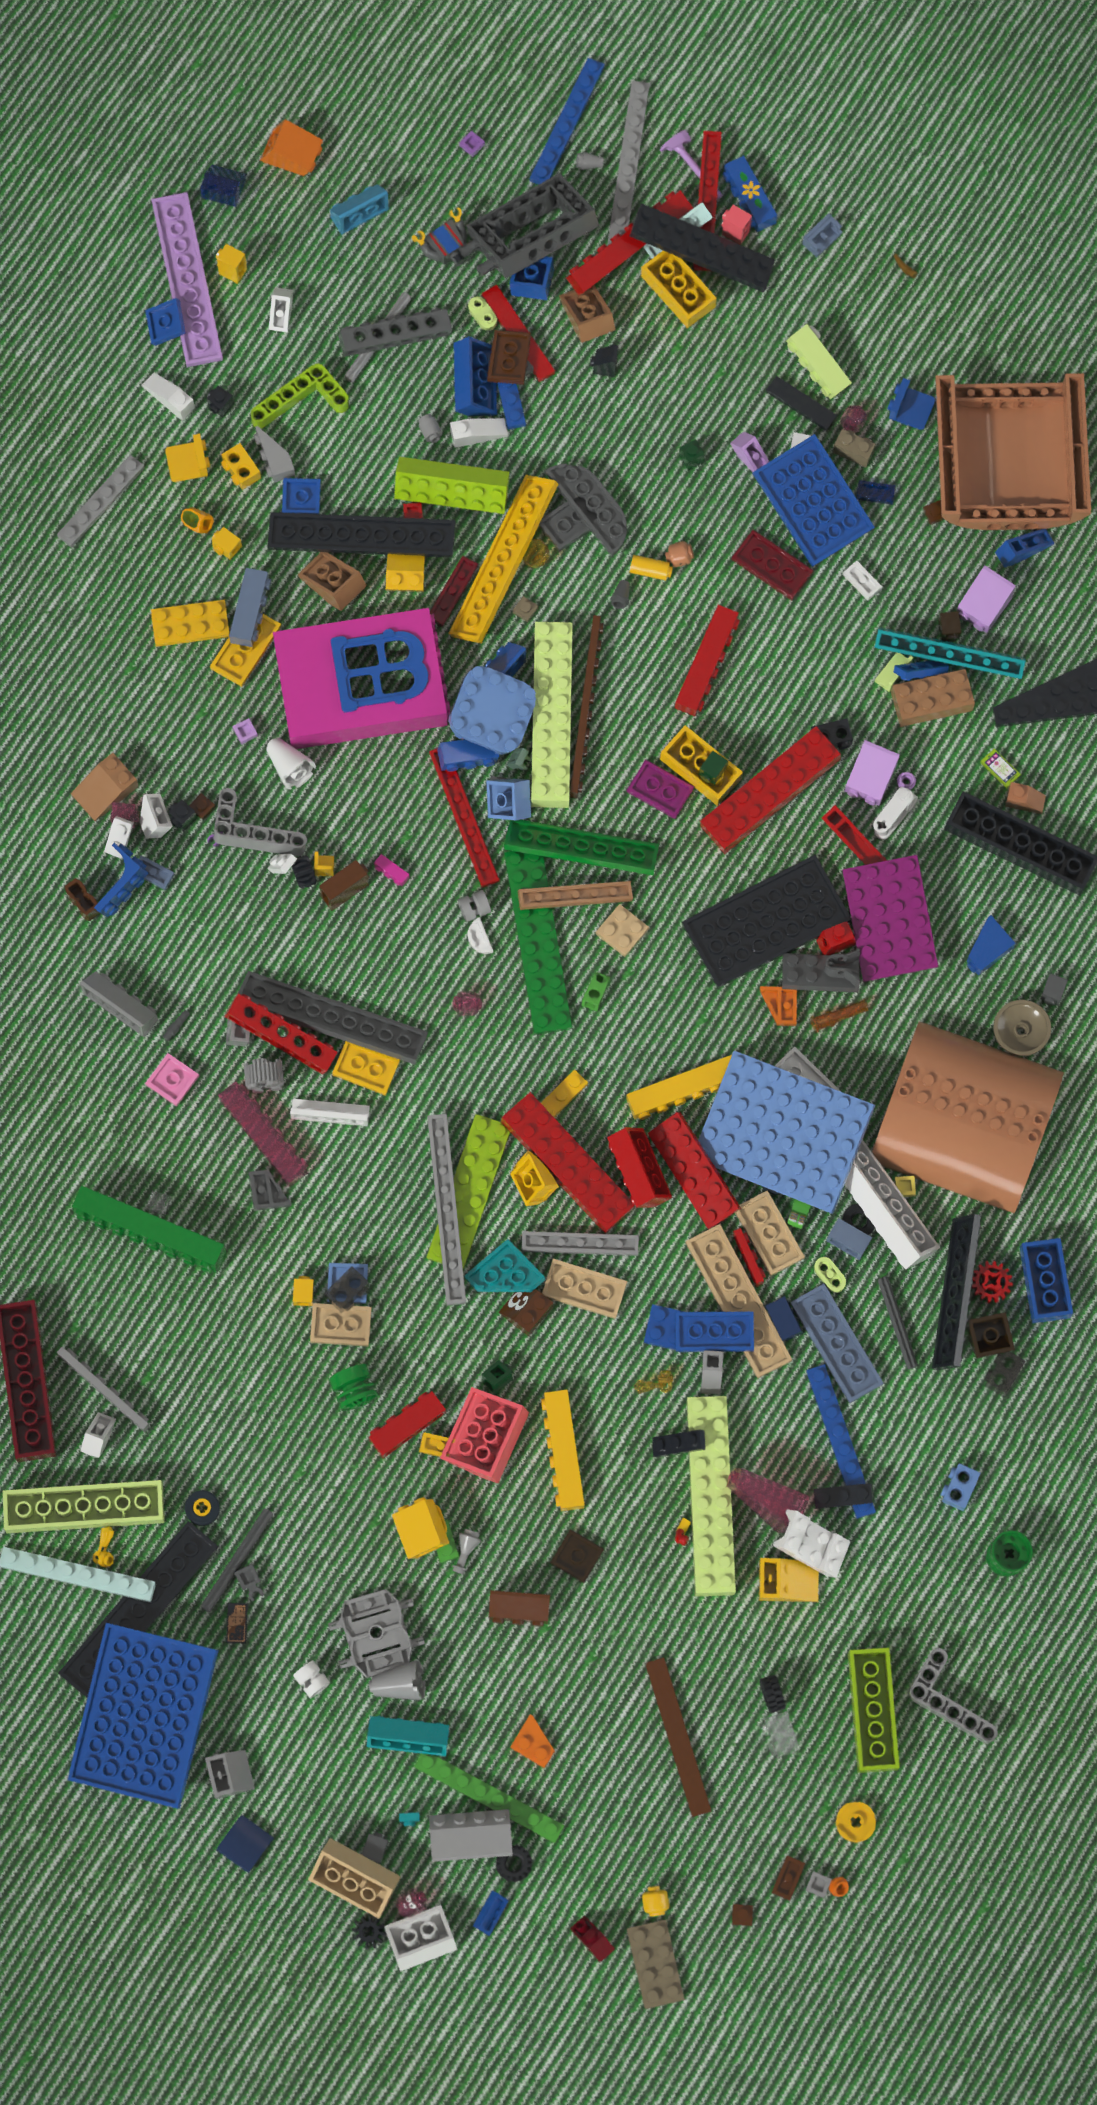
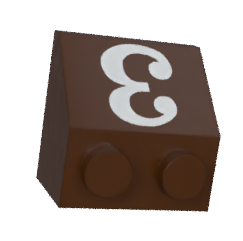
M536 1289L532 1292H515L498 1313L529 1337L553 1308V1302Z

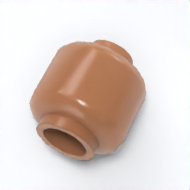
M685 541L670 544L668 552H665L667 562L672 563L676 568L689 565L694 558L691 544H687Z

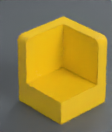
M315 851V876H334V856L319 855L318 851Z

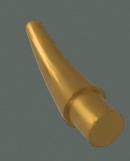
M894 254L900 269L907 276L915 278L918 273L905 264L897 254Z

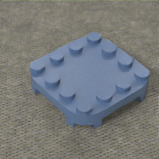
M476 666L463 679L453 709L449 715L448 722L450 723V728L459 739L463 738L495 751V754L503 755L510 753L520 745L535 707L536 692L523 681L489 667Z

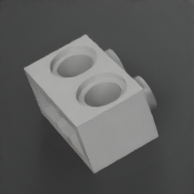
M245 1009V1015L251 1017V1010ZM227 1019L226 1045L245 1047L249 1043L250 1032Z

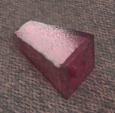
M734 1468L728 1476L729 1482L727 1487L776 1532L786 1533L790 1522L786 1515L787 1509L804 1514L810 1496L743 1468Z

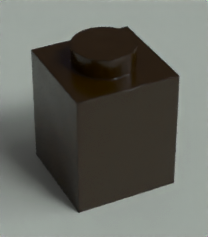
M959 612L940 613L938 622L941 640L954 642L960 639Z

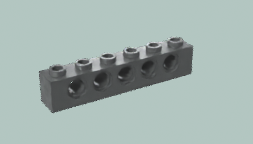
M436 308L429 313L417 312L409 317L401 315L394 320L382 319L378 323L371 324L367 322L354 328L353 326H347L340 330L338 337L343 356L347 357L450 336L452 326L447 309L441 310V308ZM431 321L435 326L429 327L426 322ZM414 325L417 330H411L408 326ZM395 328L399 333L394 334L390 329ZM379 332L382 337L377 338L373 333ZM355 336H362L364 340L358 341Z

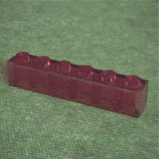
M235 1081L218 1094L220 1102L286 1184L291 1187L308 1174L307 1163L302 1157L298 1158L295 1155L296 1150L290 1142L287 1144L283 1140L284 1135L280 1129H274L271 1125L273 1122L266 1113L263 1115L259 1110L261 1108L259 1103L255 1099L251 1100L247 1095L249 1091L243 1084L239 1085Z

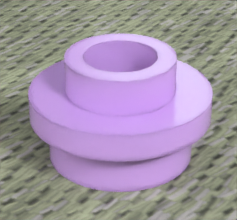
M903 772L897 778L899 788L903 786L911 790L916 784V778L910 772ZM907 779L910 783L904 784L903 780Z

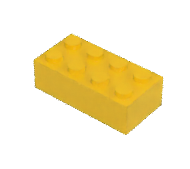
M662 251L641 267V277L687 329L716 307L717 298L680 257Z
M685 725L661 751L660 760L718 806L741 781L743 772L728 760L726 770L715 785L711 782H705L700 777L699 770L710 753L714 751L723 758L725 757Z

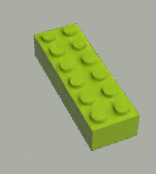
M399 457L396 468L394 499L505 514L510 472Z
M889 1648L849 1650L848 1663L858 1773L896 1771L900 1767Z

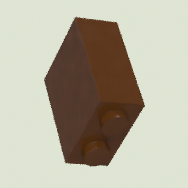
M355 860L319 885L320 896L331 911L369 885L368 869L363 863L359 864Z

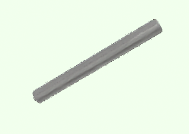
M403 292L384 319L389 321L400 316L410 302L411 296ZM379 332L373 334L377 338L382 337ZM374 351L358 355L345 374L347 381L353 382Z

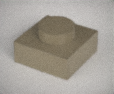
M522 596L512 613L528 623L538 610V605Z

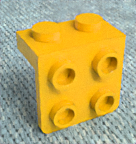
M200 434L193 435L194 442L171 446L165 449L172 482L208 476L207 468H210L209 458L204 456V451H207L205 440H201Z

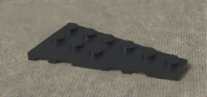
M1097 659L993 707L995 727L1096 715Z

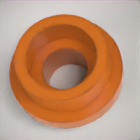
M843 1877L834 1878L829 1885V1891L834 1896L842 1897L849 1890L848 1882Z

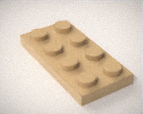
M768 1190L740 1204L741 1209L735 1212L770 1277L805 1259Z
M553 1259L542 1294L548 1299L616 1319L627 1281Z

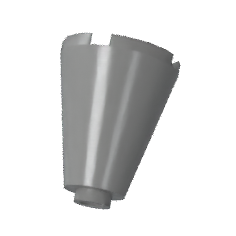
M412 1661L373 1676L372 1681H369L370 1692L378 1697L423 1700L425 1698V1680L422 1681L421 1674H424L420 1661Z

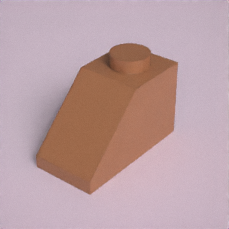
M1011 782L1005 807L1042 814L1046 795L1031 786Z

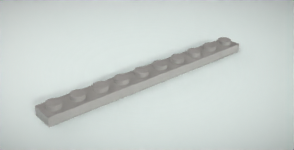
M631 82L607 245L611 243L610 239L617 233L622 235L625 232L624 228L629 225L650 83Z
M447 1114L428 1115L447 1306L466 1304Z

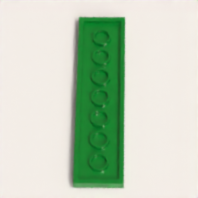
M510 820L504 849L654 875L659 844L525 820Z

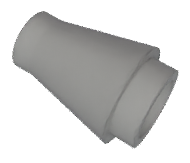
M586 152L578 153L576 167L581 170L602 168L603 157Z

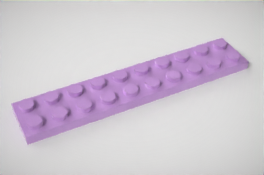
M186 192L151 199L172 299L177 298L181 303L186 334L181 335L180 338L186 366L191 367L222 361L220 343L188 194Z

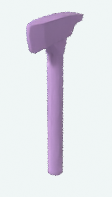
M683 130L670 138L660 148V151H676L700 178L701 168L683 146L691 141L687 131ZM719 190L717 192V200L723 196Z

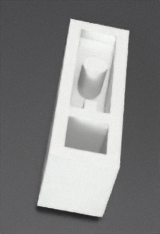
M153 373L142 384L145 390L182 421L195 408L194 401L188 394L156 373Z
M504 418L465 419L450 422V432L454 448L508 437Z

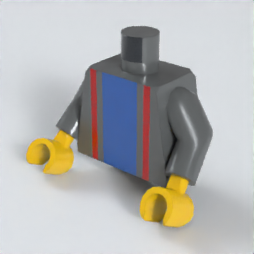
M456 207L458 211L456 216L453 215L452 210L449 212V215L455 219L454 222L451 219L426 236L424 232L417 231L420 239L418 240L415 235H412V240L419 242V247L427 258L437 262L440 261L442 264L452 260L456 266H460L464 263L465 259L461 255L459 247L467 243V232L463 219L460 218L462 211Z

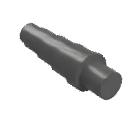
M186 1010L183 1011L166 1029L167 1032L162 1037L166 1041H169L172 1036L175 1037L190 1013Z

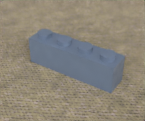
M246 568L229 635L230 643L253 647L254 641L257 642L259 636L257 627L263 620L262 607H266L267 603L266 590H270L271 579H269L268 572Z

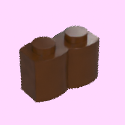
M75 878L65 885L68 899L73 905L78 907L80 915L85 920L91 921L100 914L94 908L97 905L96 899L87 893L84 884L80 880Z

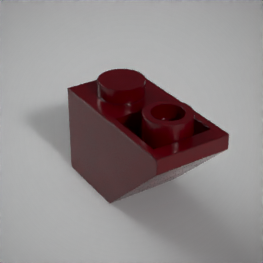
M585 1915L570 1928L599 1962H602L615 1950L605 1935Z

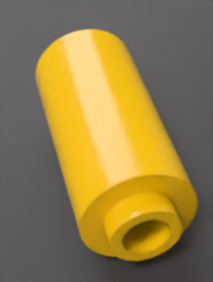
M633 555L630 573L665 581L667 577L671 578L673 570L670 562Z

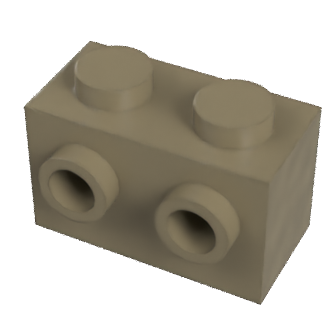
M842 429L834 444L833 453L867 468L876 444L869 438L857 436L851 430Z

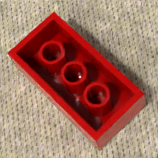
M625 1127L607 1137L609 1148L615 1155L616 1165L623 1174V1182L629 1189L631 1201L636 1208H654L673 1198L644 1128Z

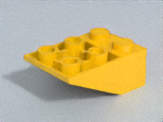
M760 1558L759 1601L818 1602V1571L799 1560Z

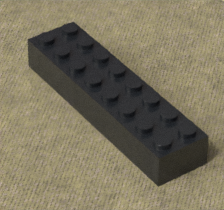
M962 791L944 829L1081 896L1097 864L1096 855Z

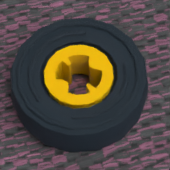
M200 1490L188 1497L184 1509L190 1522L195 1525L205 1526L210 1525L217 1519L220 1505L214 1494L209 1491ZM200 1503H204L208 1507L207 1510H204L205 1513H201L197 1509V1506L200 1507Z

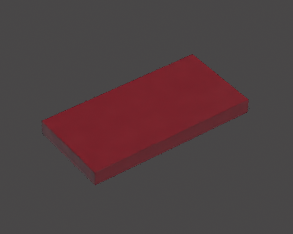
M755 530L750 532L731 557L732 561L791 601L814 571Z

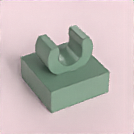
M524 748L515 749L506 765L511 769L527 770L528 768L523 765L524 760L526 762L532 761L527 756L529 751Z

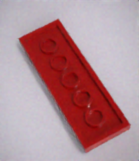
M676 1112L648 1133L708 1230L741 1209L681 1112Z

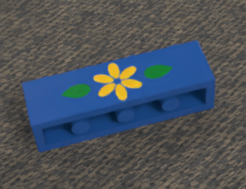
M742 156L725 164L723 177L727 183H730L733 196L735 198L738 197L740 208L752 215L751 227H754L759 232L776 224L777 214L746 158Z

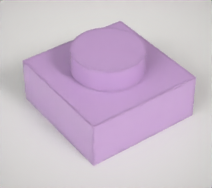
M249 718L232 726L241 745L258 737V733Z

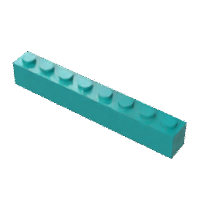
M881 627L878 628L874 647L1022 679L1026 659L1022 657Z

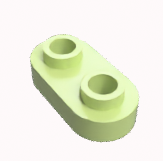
M473 297L468 304L469 312L483 330L489 331L494 329L497 324L495 313L485 299ZM476 303L481 304L479 307L475 306ZM489 317L491 320L486 321L485 318Z
M827 1257L819 1258L814 1265L815 1273L831 1292H841L846 1285L844 1275L831 1259ZM822 1265H825L827 1267V1270L822 1271L820 1267ZM834 1280H837L839 1282V1286H834L832 1282Z

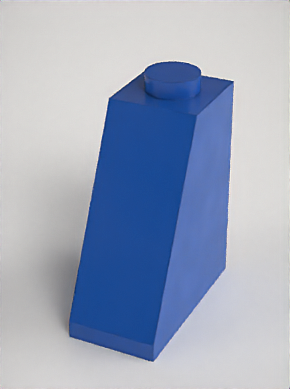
M992 915L987 918L966 961L970 971L976 972L978 976L1014 949L1016 944Z

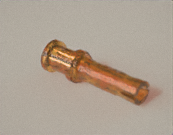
M862 1000L833 1012L827 1010L825 1014L817 1017L811 1016L810 1022L815 1033H818L820 1029L828 1026L834 1027L836 1022L869 1010L866 1001Z

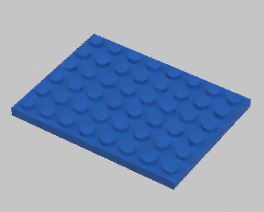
M106 1623L67 1780L180 1809L219 1650Z

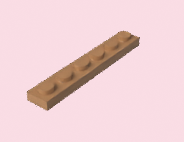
M631 881L518 890L520 910L629 902L633 900Z

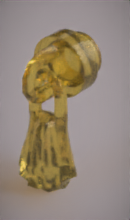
M668 1370L660 1371L658 1375L659 1383L637 1380L634 1384V1389L638 1394L655 1388H659L663 1393H668L672 1389L673 1375Z

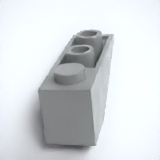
M255 427L256 434L253 436L256 445L260 444L262 450L259 452L262 461L267 462L268 466L265 468L268 477H272L274 483L282 481L283 478L294 477L295 471L289 453L261 428Z

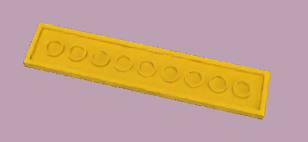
M525 475L449 631L451 637L482 644L558 487L556 480Z

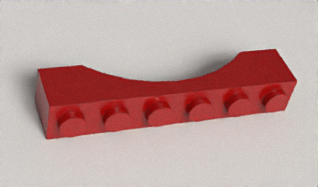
M836 805L822 817L823 822L865 865L888 861Z

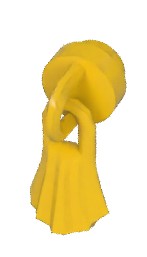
M109 1526L101 1529L100 1546L92 1557L94 1563L105 1568L110 1567L114 1562L113 1555L106 1551L114 1534V1530Z

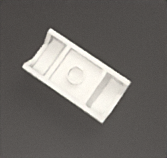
M787 1509L786 1515L790 1522L784 1537L775 1541L773 1546L825 1576L837 1578L851 1541L838 1534L831 1533L810 1521V1518L802 1513Z

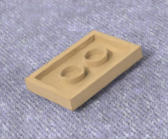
M313 1303L310 1343L369 1347L372 1307Z

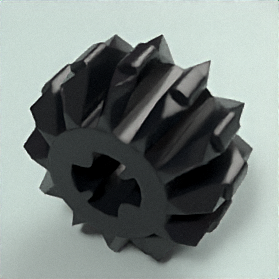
M306 855L296 857L297 860L292 865V869L298 886L302 889L316 884L317 880L309 857Z
M369 1915L368 1921H366L364 1916H361L362 1924L357 1920L354 1922L359 1929L352 1928L351 1930L354 1933H359L352 1937L353 1940L361 1938L357 1944L359 1947L366 1942V1950L369 1949V1943H372L374 1949L377 1948L374 1942L376 1940L380 1944L383 1943V1940L378 1937L379 1935L386 1936V1932L379 1931L385 1925L380 1924L377 1926L380 1918H376L372 1922V1915ZM372 1927L374 1935L365 1937L363 1935L365 1934L364 1929Z

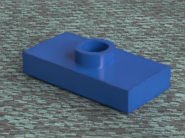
M492 1890L473 1927L490 1936L509 1900Z

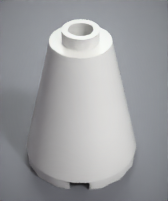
M274 738L268 742L266 750L286 788L292 789V786L298 788L312 777L313 773L311 771L313 767L316 768L313 760L281 738Z

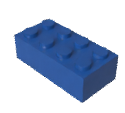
M1061 1238L1022 1243L1019 1249L1032 1323L1070 1319L1073 1315Z

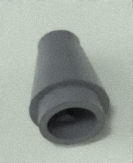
M619 581L611 597L613 607L624 609L629 604L630 583L628 581Z

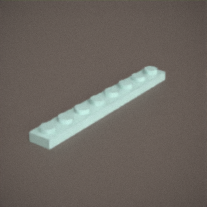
M3 1547L0 1557V1568L151 1602L156 1586L154 1581Z

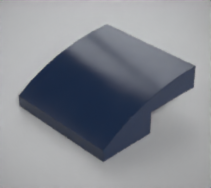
M241 1814L216 1850L249 1874L274 1837Z

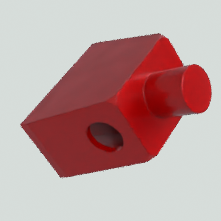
M847 921L822 931L816 940L822 955H832L856 945L855 937Z

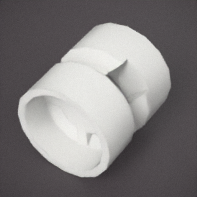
M314 1660L304 1665L293 1675L299 1685H304L303 1690L309 1698L316 1696L330 1684L326 1676L319 1673L320 1668Z

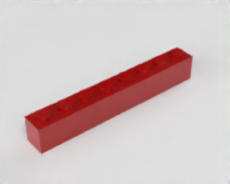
M681 190L677 193H674V191L670 192L664 197L666 199L665 202L661 204L659 201L652 206V208L678 219L693 209ZM633 222L624 228L625 232L622 235L617 233L610 239L611 243L609 245L604 243L596 249L598 252L596 255L592 256L590 254L583 259V265L579 267L577 264L569 270L570 275L566 279L578 295L584 293L647 244L629 236Z

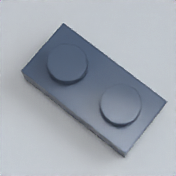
M141 855L139 859L147 866L145 869L149 872L144 880L166 890L175 875L174 872Z

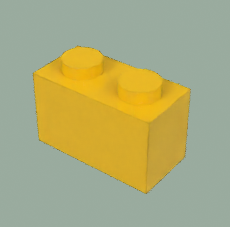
M225 244L224 248H220L216 255L218 271L220 275L238 284L247 270L245 253Z

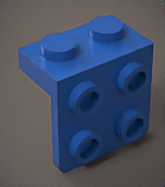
M903 378L901 384L897 383L894 394H897L895 400L891 399L889 403V419L923 430L935 403V398L909 388L910 380Z

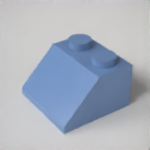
M486 780L488 818L520 820L531 817L530 780Z

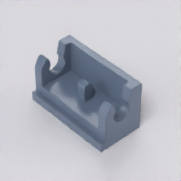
M828 213L804 236L803 245L813 255L818 257L842 235L840 230L842 226Z
M838 1218L826 1241L860 1260L872 1237Z

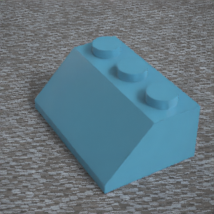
M377 184L373 187H367L358 195L350 196L343 203L335 204L330 209V216L341 235L389 210L388 193Z

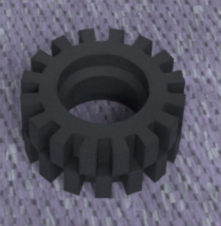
M776 1675L759 1679L768 1711L774 1713L786 1709L782 1690Z
M512 1845L513 1856H518L522 1861L521 1868L518 1871H510L507 1868L506 1861L510 1856L497 1857L496 1868L500 1876L506 1881H522L531 1871L532 1858L524 1847Z

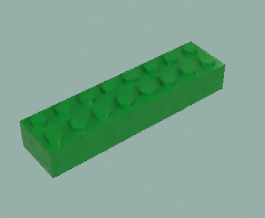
M82 1185L73 1202V1211L77 1215L76 1218L80 1221L87 1223L89 1220L95 1223L94 1226L102 1230L108 1228L113 1230L112 1233L119 1237H123V1235L130 1237V1241L140 1245L141 1242L147 1244L148 1248L155 1252L161 1250L166 1252L165 1255L172 1259L177 1257L183 1259V1263L194 1267V1264L200 1266L201 1270L208 1274H212V1272L218 1273L226 1255L225 1246L220 1242Z

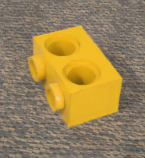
M241 443L221 454V465L226 472L229 471L232 474L231 479L236 486L239 485L242 490L261 479L259 469ZM233 458L239 459V461L235 463L231 462L230 460ZM244 472L249 473L247 477L240 476Z

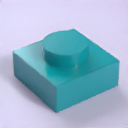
M419 1812L399 1813V1822L404 1823V1827L416 1826V1823L420 1822Z

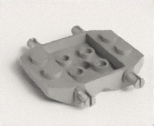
M385 1589L344 1601L341 1618L328 1623L330 1631L344 1628L352 1655L349 1659L339 1661L340 1668L355 1666L367 1679L409 1663L412 1649L425 1644L423 1636L412 1640L411 1638L409 1639L401 1613L403 1609L414 1606L412 1598L400 1602V1600H397ZM390 1610V1611L385 1612V1613H382V1614H378V1615H375V1616H372V1617H368V1618H365V1619H362V1620H358V1621L352 1622V1621L357 1620V1619H360V1618H364V1617H367V1616H370V1615H374V1614H377V1613H380V1612H384V1611ZM375 1627L380 1628L382 1631L381 1636L378 1638H373L370 1635L371 1630ZM397 1644L401 1645V1647L384 1651L364 1658L362 1657V1655L367 1653H371Z

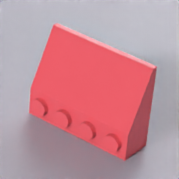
M471 1387L440 1458L472 1474L498 1484L529 1415L528 1410L520 1404Z

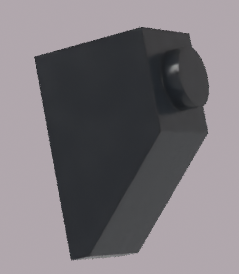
M619 345L596 349V354L591 357L590 367H593V374L615 377Z

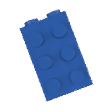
M113 843L112 846L124 859V873L119 881L94 907L106 917L116 914L119 910L118 906L131 897V892L144 883V878L149 873L145 869L147 866L137 857H132L133 852L121 843L119 845Z

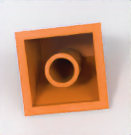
M285 119L272 130L260 161L305 176L314 170L316 166L314 161L323 149L321 147L323 140Z

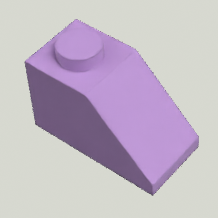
M743 432L730 443L738 458L752 472L769 462L756 437Z

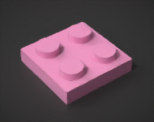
M167 1053L145 1085L175 1106H178L199 1078V1074Z

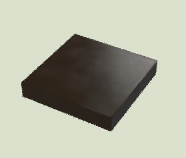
M570 1529L550 1564L584 1584L604 1549Z

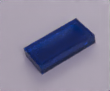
M859 480L856 499L893 505L896 485Z

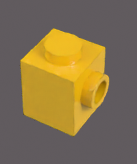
M225 527L220 531L217 530L212 536L213 550L218 555H224L230 560L242 547L241 539Z

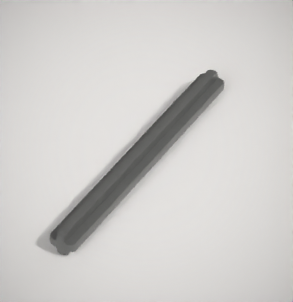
M263 1509L201 1604L204 1610L212 1611L234 1577V1572L238 1571L273 1517V1513L270 1510Z

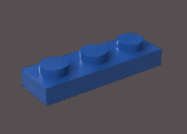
M497 382L508 430L525 427L526 422L517 384Z
M930 660L895 665L893 673L899 675L901 679L909 681L912 678H926V676L948 673L949 666L939 661Z

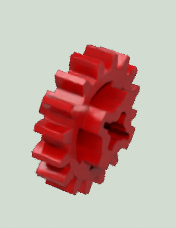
M986 1261L985 1267L979 1264V1271H973L976 1277H972L975 1284L972 1285L971 1289H976L975 1296L981 1295L980 1301L987 1298V1303L989 1304L992 1299H994L995 1303H998L999 1297L1004 1300L1006 1298L1005 1294H1010L1011 1291L1008 1287L1013 1286V1283L1009 1282L1012 1279V1275H1007L1009 1269L1003 1270L1002 1263L996 1266V1261H993L992 1265H989V1262ZM980 1275L982 1276L981 1278L983 1279L982 1285H979V1277H980ZM997 1279L995 1284L987 1285L989 1280ZM1002 1279H1004V1288H1003V1289H1002V1286L1000 1285V1281H1001Z

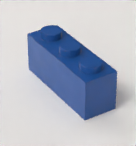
M468 740L442 742L437 748L441 770L449 772L464 767L466 769H473L480 765L490 767L499 758V754H495V751Z

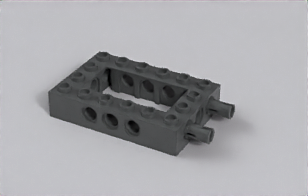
M559 173L467 224L471 241L459 247V250L464 258L479 250L488 259L476 266L481 277L496 269L506 279L599 227L594 208ZM557 207L563 212L558 218L551 222H546L542 227L534 231L532 230L526 236L511 242L510 249L505 245L502 238Z

